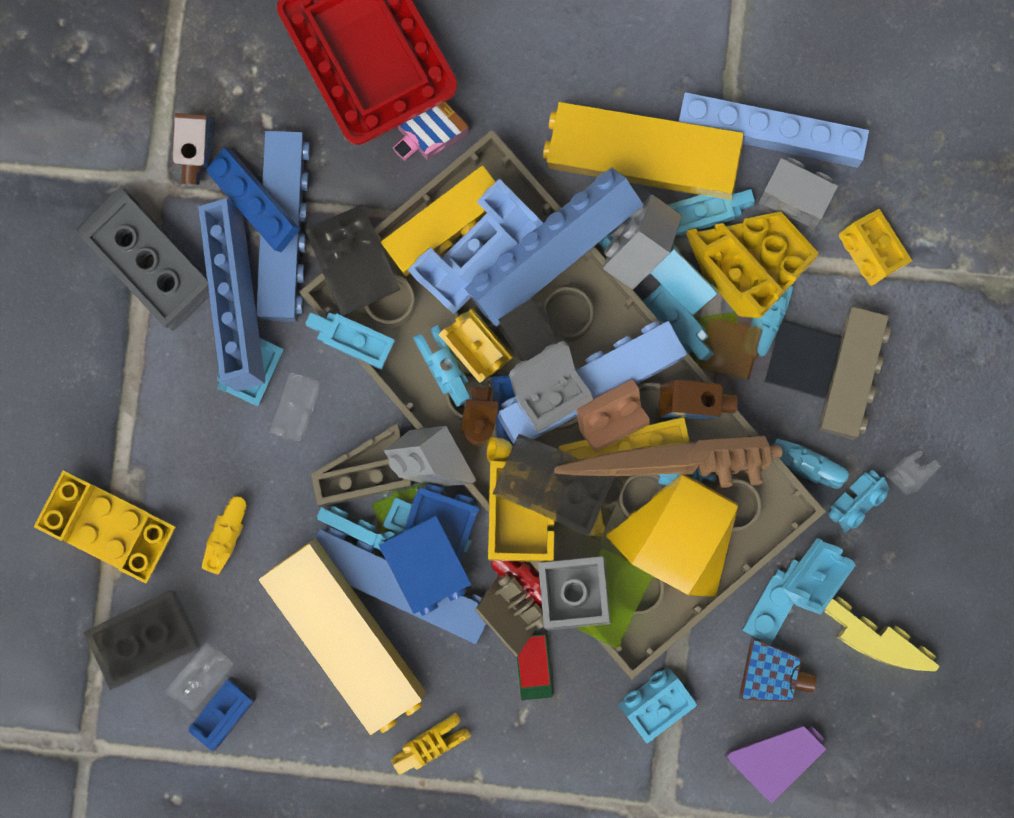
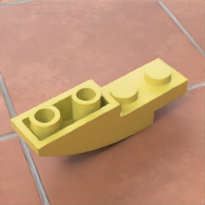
M838 596L835 600L832 599L825 608L824 612L843 626L837 638L858 652L882 663L899 668L937 671L940 667L933 661L936 656L921 645L917 649L909 643L908 640L911 637L897 626L893 629L884 627L877 634L875 631L878 627L864 616L859 620L850 613L852 607Z

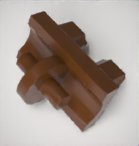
M472 387L471 400L466 399L460 434H465L466 439L475 445L487 443L493 434L498 412V402L491 401V388Z

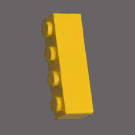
M482 165L380 243L402 273L407 276L410 274L408 269L430 247L440 256L444 255L454 246L452 241L460 235L464 236L487 214L477 201L496 182Z

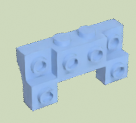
M500 179L493 186L489 187L477 201L487 214L443 257L430 247L408 269L414 278L453 314L471 298L464 288L477 275L485 272L496 263L501 255L508 253L518 245L524 236L535 231L543 224Z

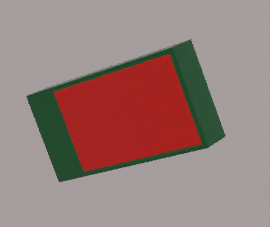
M546 634L531 635L517 656L521 701L553 697Z

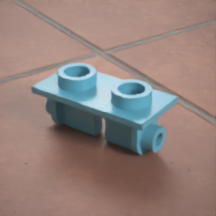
M873 470L869 473L865 472L850 487L851 491L857 495L854 499L845 492L830 506L831 511L828 513V516L834 522H839L844 533L851 528L858 527L863 522L865 514L873 506L880 505L887 497V492L890 489L885 478H880Z

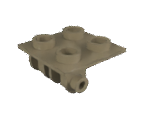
M506 573L502 577H496L474 610L480 615L483 622L488 624L501 639L502 643L517 657L536 627L540 629L544 626L543 611L537 603L530 606L534 602L532 597L522 602L528 592L526 590L523 591L524 588L517 582L514 576L510 577Z

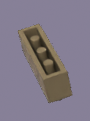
M851 307L847 311L841 335L842 340L818 431L851 440L857 439L859 433H865L869 416L864 415L867 403L872 404L876 392V386L872 385L874 373H880L884 359L883 355H879L882 343L887 344L891 332V326L887 325L889 316L856 307Z

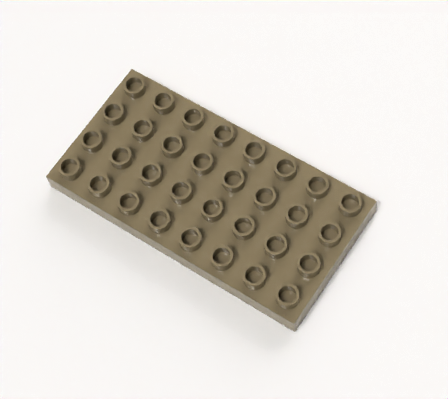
M493 130L489 131L300 291L301 296L318 316L326 319L328 313L334 315L337 313L395 340L382 370L361 360H356L415 429L447 426L476 479L474 483L464 484V486L488 514L490 462L487 459V446L489 441L483 445H475L466 439L465 434H460L465 403L457 407L449 393L443 395L413 337L421 334L426 339L431 352L435 353L440 349L432 337L431 328L438 325L442 331L455 323V319L473 308L514 356L492 376L499 377L509 376L510 371L518 363L535 357L547 346L561 341H565L568 344L574 367L577 370L587 365L585 359L599 351H602L605 355L615 350L613 344L627 336H630L633 340L643 335L641 329L655 321H658L660 325L662 324L631 288L602 269L606 259L594 246L498 326H495L480 311L472 298L453 314L431 292L421 285L411 273L407 276L402 273L380 242L482 165L495 182L500 179L543 223L546 222L551 214L561 209ZM460 235L452 243L455 245L463 235ZM453 352L468 380V383L464 384L470 396V400L472 387L492 389L491 378L479 383ZM688 353L683 360L636 384L639 388L641 407L650 418L649 425L676 419L658 417L660 385L672 380L713 383ZM440 365L443 370H449V367L447 365ZM738 410L735 413L721 412L720 417L712 420L685 419L690 442L759 437L758 433ZM575 417L530 441L528 446L521 447V450L552 453L553 451H559V446L586 439L579 431L578 419ZM495 425L491 438L496 437ZM522 456L520 471H526V462H554L551 459ZM772 458V464L765 471H761L763 483L759 485L750 484L749 475L745 470L732 474L734 484L730 487H721L718 475H716L715 482L702 481V484L738 503L716 597L694 596L681 592L632 565L606 537L608 531L613 527H618L628 519L632 512L638 511L652 500V496L665 487L658 483L660 476L578 475L566 478L565 474L555 473L554 527L547 526V531H554V561L602 556L605 558L612 624L589 626L586 628L630 680L634 679L826 512L779 458ZM562 461L556 463L555 467L562 465ZM530 562L539 572L538 563L542 562Z

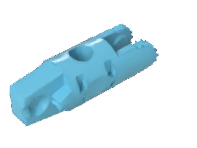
M790 286L761 318L752 319L744 344L742 345L745 354L765 356L786 314L793 286Z
M436 325L431 328V333L440 349L439 351L432 353L426 339L421 334L414 336L413 339L443 395L449 393L458 407L464 404L466 399L470 400V396L464 384L468 383V380L452 350L439 336L441 330ZM440 365H447L449 367V370H443Z
M776 439L773 444L781 446L782 456L779 459L792 473L814 483L819 482L828 487L839 489L849 478L846 468L840 467L839 464L828 460V457L804 446L781 439Z

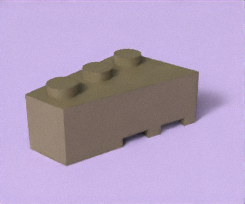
M398 423L311 474L317 506L321 508L413 488L411 480L399 478L397 473L391 469L389 459L384 452L387 447L402 437Z

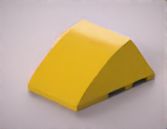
M781 211L745 218L743 223L725 226L723 223L715 224V229L698 232L695 228L687 230L686 233L703 276L710 284L713 283L717 287L718 293L738 316L761 318L810 266L819 253Z
M682 474L652 496V500L638 511L632 512L628 519L618 527H613L608 531L606 537L632 565L687 595L716 597L738 503L688 475Z

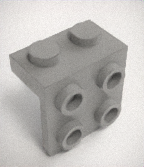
M565 341L547 346L535 357L518 363L509 373L517 403L537 432L593 400L592 393L575 371L570 348Z

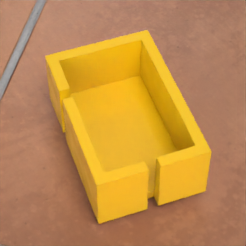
M490 461L489 561H554V531H547V526L554 527V469L556 463L526 462V471H520V462Z

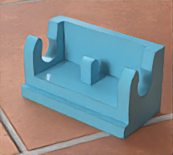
M674 244L670 253L650 272L692 315L718 294L717 287L713 283L710 284L679 253L678 248Z
M817 538L781 588L796 606L821 615L856 566L853 560L841 556L843 550Z

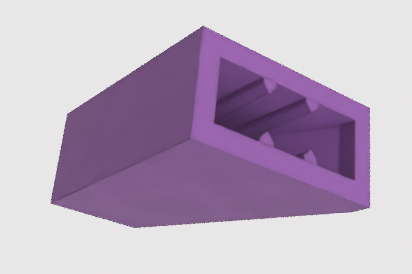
M799 725L730 750L724 756L768 802L773 803L826 750L821 744L825 739L812 726L806 729L804 726Z

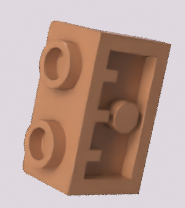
M632 379L594 398L576 410L579 431L595 452L650 424V418L641 407L639 388Z

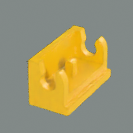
M473 308L455 319V323L439 333V336L479 383L491 378L514 357Z

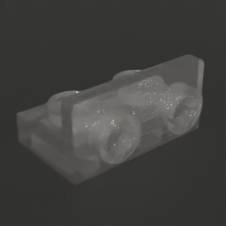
M205 643L167 688L165 693L173 700H180L190 710L194 711L231 669L234 662L212 643Z

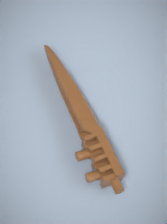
M765 436L698 440L696 442L640 447L593 456L555 467L554 473L585 476H639L677 473L682 475L693 474L699 466L701 476H708L710 472H716V475L719 476L720 485L723 488L734 484L732 474H737L740 470H745L748 473L751 485H759L763 483L761 471H765L772 464V458H780L782 456V448L780 445H769Z

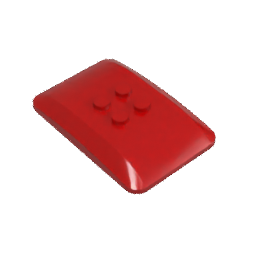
M412 0L278 1V15L340 130L349 143L354 145L365 144L449 100L457 92L458 83L456 77Z

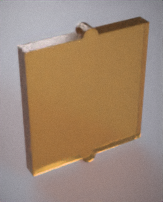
M711 318L707 329L709 337L704 342L713 351L714 355L706 362L699 359L698 366L704 370L749 380L754 360L759 357L757 350L763 330Z

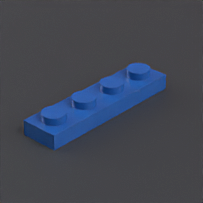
M223 147L206 169V172L273 250L282 252L300 230L299 226L231 149Z

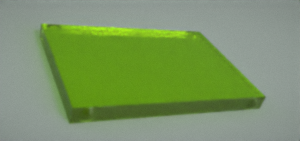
M602 548V551L599 552V557L603 556L606 560L612 624L578 627L576 629L617 649L621 645V640L650 581L653 580V576L632 565L628 560Z

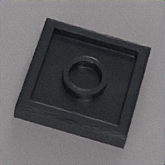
M782 321L764 382L825 399L842 338Z

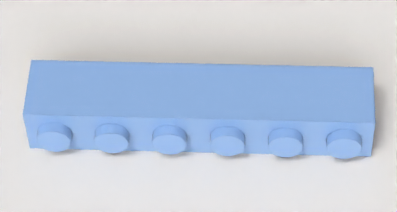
M686 92L684 93L678 122L744 133L743 144L856 168L860 166L864 159L869 130Z
M658 321L647 325L641 329L643 335L633 340L630 336H627L613 344L615 350L605 355L602 351H599L585 359L587 365L577 370L575 369L592 393L593 399L631 379L635 384H638L684 359L687 353L669 321L661 325ZM516 396L502 403L501 407L503 410L499 411L497 415L515 449L577 417L575 410L537 432L519 407Z

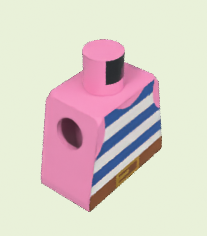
M443 102L399 125L398 129L404 137L392 148L403 161H406L417 150L429 160L469 134V127L446 102Z

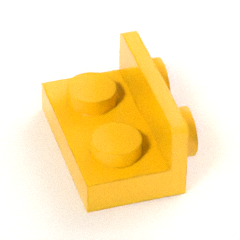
M880 209L855 221L839 233V238L843 242L845 249L850 253L860 273L870 286L877 284L885 277L912 262L909 254Z

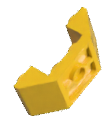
M62 471L34 525V528L75 546L145 584L150 580L176 529L175 526L66 471Z

